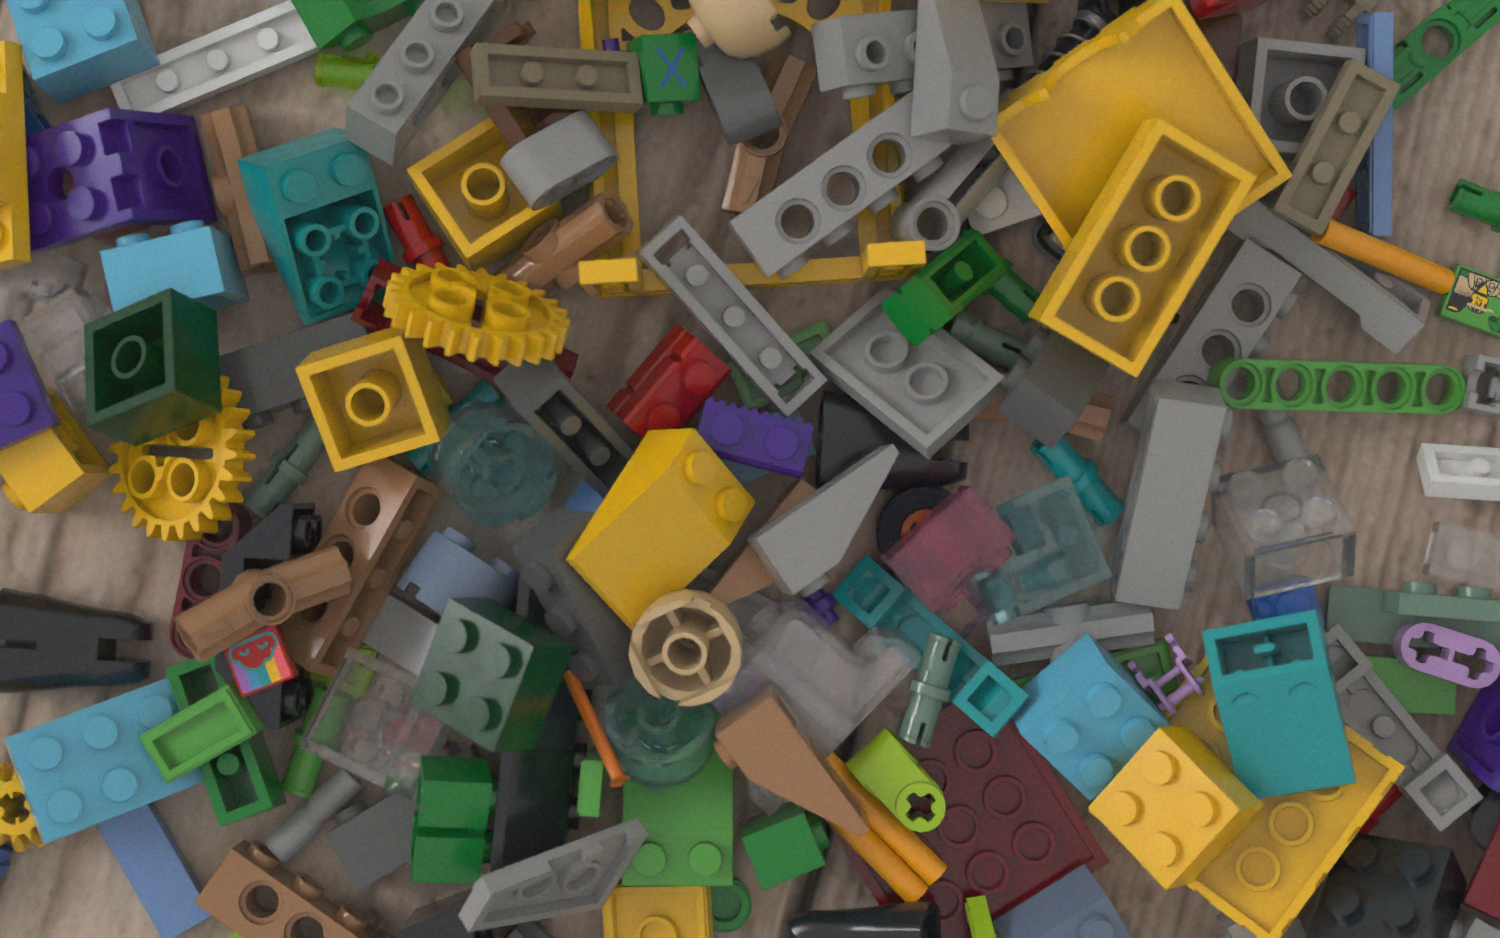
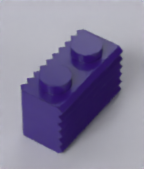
M710 397L705 400L697 432L719 458L800 479L814 428L810 422L803 426L800 419L792 423L789 416L781 420L778 413L770 417L767 411L759 414L756 408L748 411L745 405L738 409L734 402L727 406L724 400L716 403L714 398Z

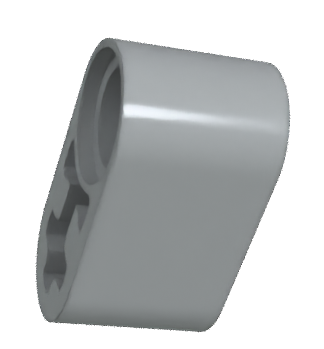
M581 110L516 144L503 156L500 165L531 209L535 211L549 206L596 180L617 162L619 155L586 110Z

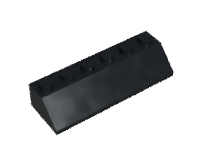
M520 566L516 613L556 635L546 624L545 611L534 590L524 581L521 574L522 567ZM568 663L566 665L564 673L570 670ZM563 676L535 748L532 750L502 752L490 872L568 844L569 830H579L581 816L577 812L578 797H573L575 775L580 776L581 761L587 753L588 744L578 743L580 721H583ZM584 688L592 705L593 689Z

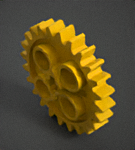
M436 262L434 269L421 263L416 265V270L402 267L401 274L392 273L391 280H388L383 307L385 308L384 316L392 318V327L406 329L405 337L423 338V347L426 348L443 347L445 348L444 353L447 356H452L458 352L463 353L469 362H475L478 357L486 358L494 366L499 365L500 359L506 360L516 367H521L522 359L535 365L540 364L541 358L554 360L555 353L561 354L570 325V319L566 318L568 311L558 308L559 301L557 299L544 298L546 291L539 289L531 290L527 287L528 282L526 281L515 282L507 280L508 276L505 273L492 276L488 275L485 268L480 267L474 272L469 271L462 264H457L456 268L447 267L440 262ZM475 299L483 301L478 328L471 326Z
M220 375L222 412L136 447L120 440L118 443L108 445L110 452L118 454V462L108 468V473L120 474L121 479L113 488V494L127 496L120 510L122 513L134 514L132 526L134 528H146V536L162 538V541L174 542L202 540L203 533L215 534L218 532L217 520L230 521L233 518L228 505L229 502L243 503L244 498L237 487L239 482L246 483L252 481V477L243 470L244 462L256 459V454L245 450V442L255 436V431L243 429L242 423L249 417L251 412L250 409L236 408L242 392L240 390L228 389L230 381L228 376ZM153 445L212 449L213 456L211 459L153 456L149 454V448Z

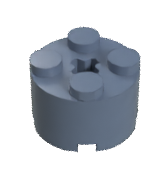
M447 526L442 535L432 531L396 586L404 592H407L412 584L418 587L419 591L415 598L440 616H442L448 598H490L512 610L517 604V583L520 573L495 556L488 565L472 554L476 548V544Z

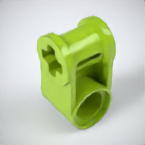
M885 726L845 763L850 772L877 800H880L902 825L909 830L920 833L931 831L943 820L946 805L942 790L919 765V761L900 739L896 738V735L888 727ZM913 792L919 797L930 793L932 795L929 800L932 809L931 813L925 815L922 811L918 810L910 814L908 811L911 808L908 796Z

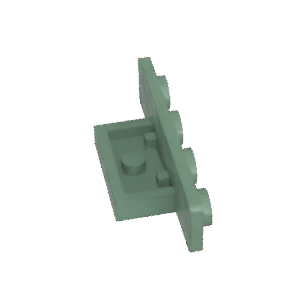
M1403 581L1402 591L1330 585L1326 591L1324 616L1326 626L1324 628L1326 632L1336 623H1339L1354 642L1393 645V638L1398 629L1403 625L1414 621L1425 622L1485 640L1494 645L1500 653V599H1491L1492 588L1457 585V596L1436 594L1437 584L1414 581ZM1424 632L1421 638H1411L1409 646L1441 649V647L1428 644L1425 641L1426 632Z

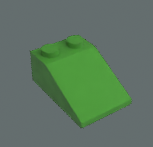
M625 713L624 774L629 775L630 779L626 780V783L623 784L622 823L638 817L649 834L622 875V886H733V770L727 767L713 745V742L718 739L716 737V720L726 713Z

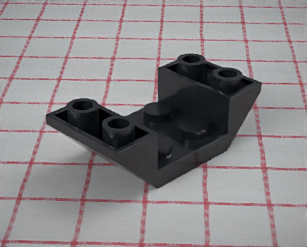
M281 503L222 556L220 591L231 586L235 578L248 569L258 568L263 570L272 567L268 566V559L292 560L312 553V547H317L322 536L321 515H314L315 503ZM269 583L261 585L254 594L253 601L256 610L265 608L266 599L272 598V588ZM223 650L215 655V670L229 684L235 679ZM295 664L299 676L246 696L260 721L267 729L279 730L302 718V710H308L312 697L311 678L304 677L305 668L299 664Z

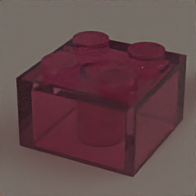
M958 485L879 559L924 608L931 613H934L938 608L943 609L947 613L970 593L971 589L966 583L979 571H985L987 574H990L1010 557L1013 551L1007 545L1017 536L972 486Z

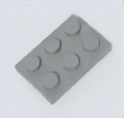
M886 285L809 352L810 361L828 379L924 457L929 459L1006 389L1001 385L1005 377L942 328L935 331L920 345L910 344L883 312L881 303L894 293Z

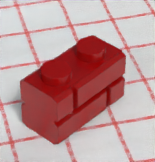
M675 324L626 381L627 386L625 389L620 388L605 406L641 438H644L648 430L683 429L702 407L705 400L714 393L732 370L697 338L678 324Z

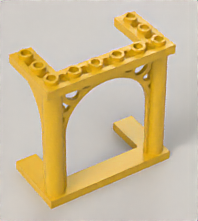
M577 0L580 49L603 50L602 40L618 38L620 51H627V43L630 41H622L623 30L633 39L647 34H674L682 27L688 25L686 21L695 14L691 7L684 10L674 9L670 0H652L663 10L665 22L657 30H648L639 26L631 17L630 5L634 0ZM770 0L778 12L777 16L795 23L811 35L812 24L844 15L893 11V0H841L839 7L830 17L823 20H815L807 13L808 0H797L794 3ZM889 85L876 86V96L849 100L851 133H854L899 100L898 94L890 95ZM586 110L619 155L617 162L606 173L589 183V198L592 199L600 192H604L607 195L615 194L627 206L628 214L634 225L629 236L593 261H578L580 285L591 299L672 295L673 293L661 283L650 269H643V261L635 253L642 245L634 113ZM886 142L877 143L874 147L872 159L875 166L886 173L894 172L900 162L897 149L892 144ZM903 180L894 187L899 197L874 215L870 213L867 207L857 213L859 256L809 259V262L783 280L777 272L770 277L764 278L754 263L725 265L747 290L910 280L926 264L925 240L895 242L892 239L890 231L891 217L896 208L905 202Z

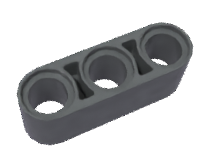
M691 28L682 30V33H694ZM696 36L699 79L728 146H734L780 128L781 122L775 103L755 58L740 59L728 56L715 43L705 49Z

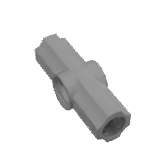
M1089 601L1062 603L1042 607V612L999 616L984 620L987 651L990 662L995 666L1044 659L1053 662L1087 632L1106 650H1123L1155 644V626L1150 606L1115 601L1090 605Z

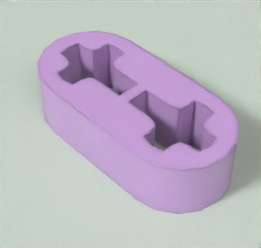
M1417 621L1403 625L1398 629L1393 638L1395 657L1402 665L1409 669L1458 685L1479 689L1491 685L1500 674V653L1494 645L1485 640L1436 624ZM1424 632H1426L1425 641L1428 644L1441 647L1440 655L1437 657L1421 654L1418 661H1416L1417 651L1409 648V642L1411 638H1421ZM1476 649H1478L1477 658L1484 661V668L1482 671H1472L1470 677H1468V667L1452 662L1455 652L1464 655H1474Z

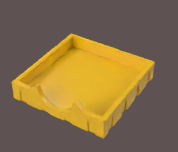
M1147 0L1137 8L1132 7L1102 28L1097 36L1090 40H1085L1055 61L1050 69L1044 73H1038L1006 96L1007 99L998 105L997 136L990 138L1066 250L1144 119L1160 118L1257 176L1236 214L1293 176L1182 0Z
M1205 655L1200 664H1195L1190 671L1195 678L1201 675L1205 682L1200 686L1205 694L1201 696L1195 691L1174 706L1177 711L1175 716L1167 709L1163 713L1171 726L1185 725L1235 775L1212 686L1207 655ZM1186 678L1184 679V681L1182 682V684L1179 686V688H1180L1182 685H1184L1185 683L1188 682V680H1187ZM1346 725L1345 729L1357 783L1259 799L1264 804L1261 809L1191 884L1187 885L1193 891L1198 892L1209 900V903L1237 924L1252 932L1256 938H1281L1405 769V766L1391 756L1381 753L1371 742ZM1091 810L1088 811L1090 814H1092L1094 817H1096V816L1091 812Z

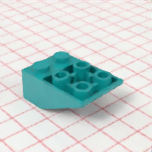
M334 127L237 159L251 213L304 325L308 326L356 308L380 258L396 265L369 152L345 139L344 129ZM382 286L381 289L376 290L372 300L385 297L386 288Z
M1316 609L1202 631L1212 686L1235 775L1258 799L1357 783L1323 619Z

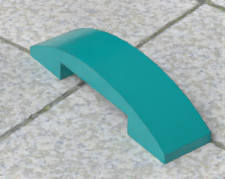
M867 554L832 593L840 604L917 671L929 638L927 637L929 632L963 642L947 688L952 691L950 700L992 738H995L1030 698L1024 690L973 648Z

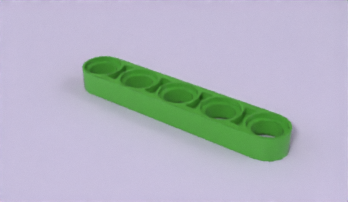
M1229 357L1217 362L1210 371L1208 386L1220 389L1226 406L1258 410L1446 414L1458 408L1463 401L1466 391L1465 381L1458 370L1450 366L1434 363ZM1241 367L1248 376V386L1241 396L1232 398L1225 389L1226 377L1230 371ZM1292 369L1298 376V389L1292 397L1283 400L1277 393V379L1282 372ZM1343 371L1348 378V390L1344 397L1333 401L1327 393L1328 379L1335 372ZM1391 372L1398 381V389L1391 400L1383 402L1377 394V384L1384 374ZM1436 374H1441L1446 381V393L1440 401L1432 403L1426 394L1427 383Z

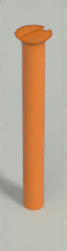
M571 670L566 671L562 675L612 780L610 787H619L625 784L626 780L630 779V776L624 774L580 680Z

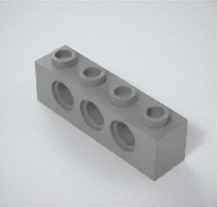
M425 0L346 107L345 139L389 165L394 166L461 73V69L456 63L454 56L468 45H475L476 42L482 43L507 9L509 0Z
M913 90L727 223V226L764 278L770 277L775 272H777L782 280L787 278L809 262L804 251L820 240L828 248L854 229L849 219L867 207L870 213L874 215L899 197L894 187L912 175L918 183L945 164L939 154L951 147V144L911 138ZM877 143H890L897 149L900 162L894 172L886 173L875 166L872 153ZM833 175L847 176L853 182L855 195L848 205L835 204L828 197L827 183ZM788 207L802 208L810 218L809 231L802 238H792L782 229L781 217Z
M1248 238L1235 244L1118 424L1140 438L1152 379L1208 386L1209 374L1213 367L1208 365L1202 356V347L1208 338L1216 339L1223 345L1225 358H1259L1270 340V337L1265 335L1264 332L1275 316L1282 319L1296 302L1300 292L1294 289L1302 274ZM1237 293L1245 294L1253 301L1254 315L1249 322L1241 321L1233 313L1232 301ZM1241 367L1233 369L1226 377L1225 389L1232 398L1240 386V382L1234 378Z

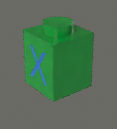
M695 33L641 35L627 43V51L638 52L643 97V105L640 109L650 108L651 117L653 118L684 115V106L701 100Z

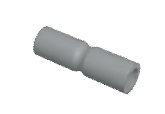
M1245 374L1241 377L1247 389L1248 376ZM1277 379V393L1284 400L1286 398ZM1254 409L1259 421L1264 425V435L1281 477L1312 466L1297 425L1290 417V410Z
M342 764L313 793L312 797L308 798L305 805L298 807L265 840L269 850L282 862L289 863L323 829L326 822L335 818L334 815L342 811L366 787L362 778L351 767Z

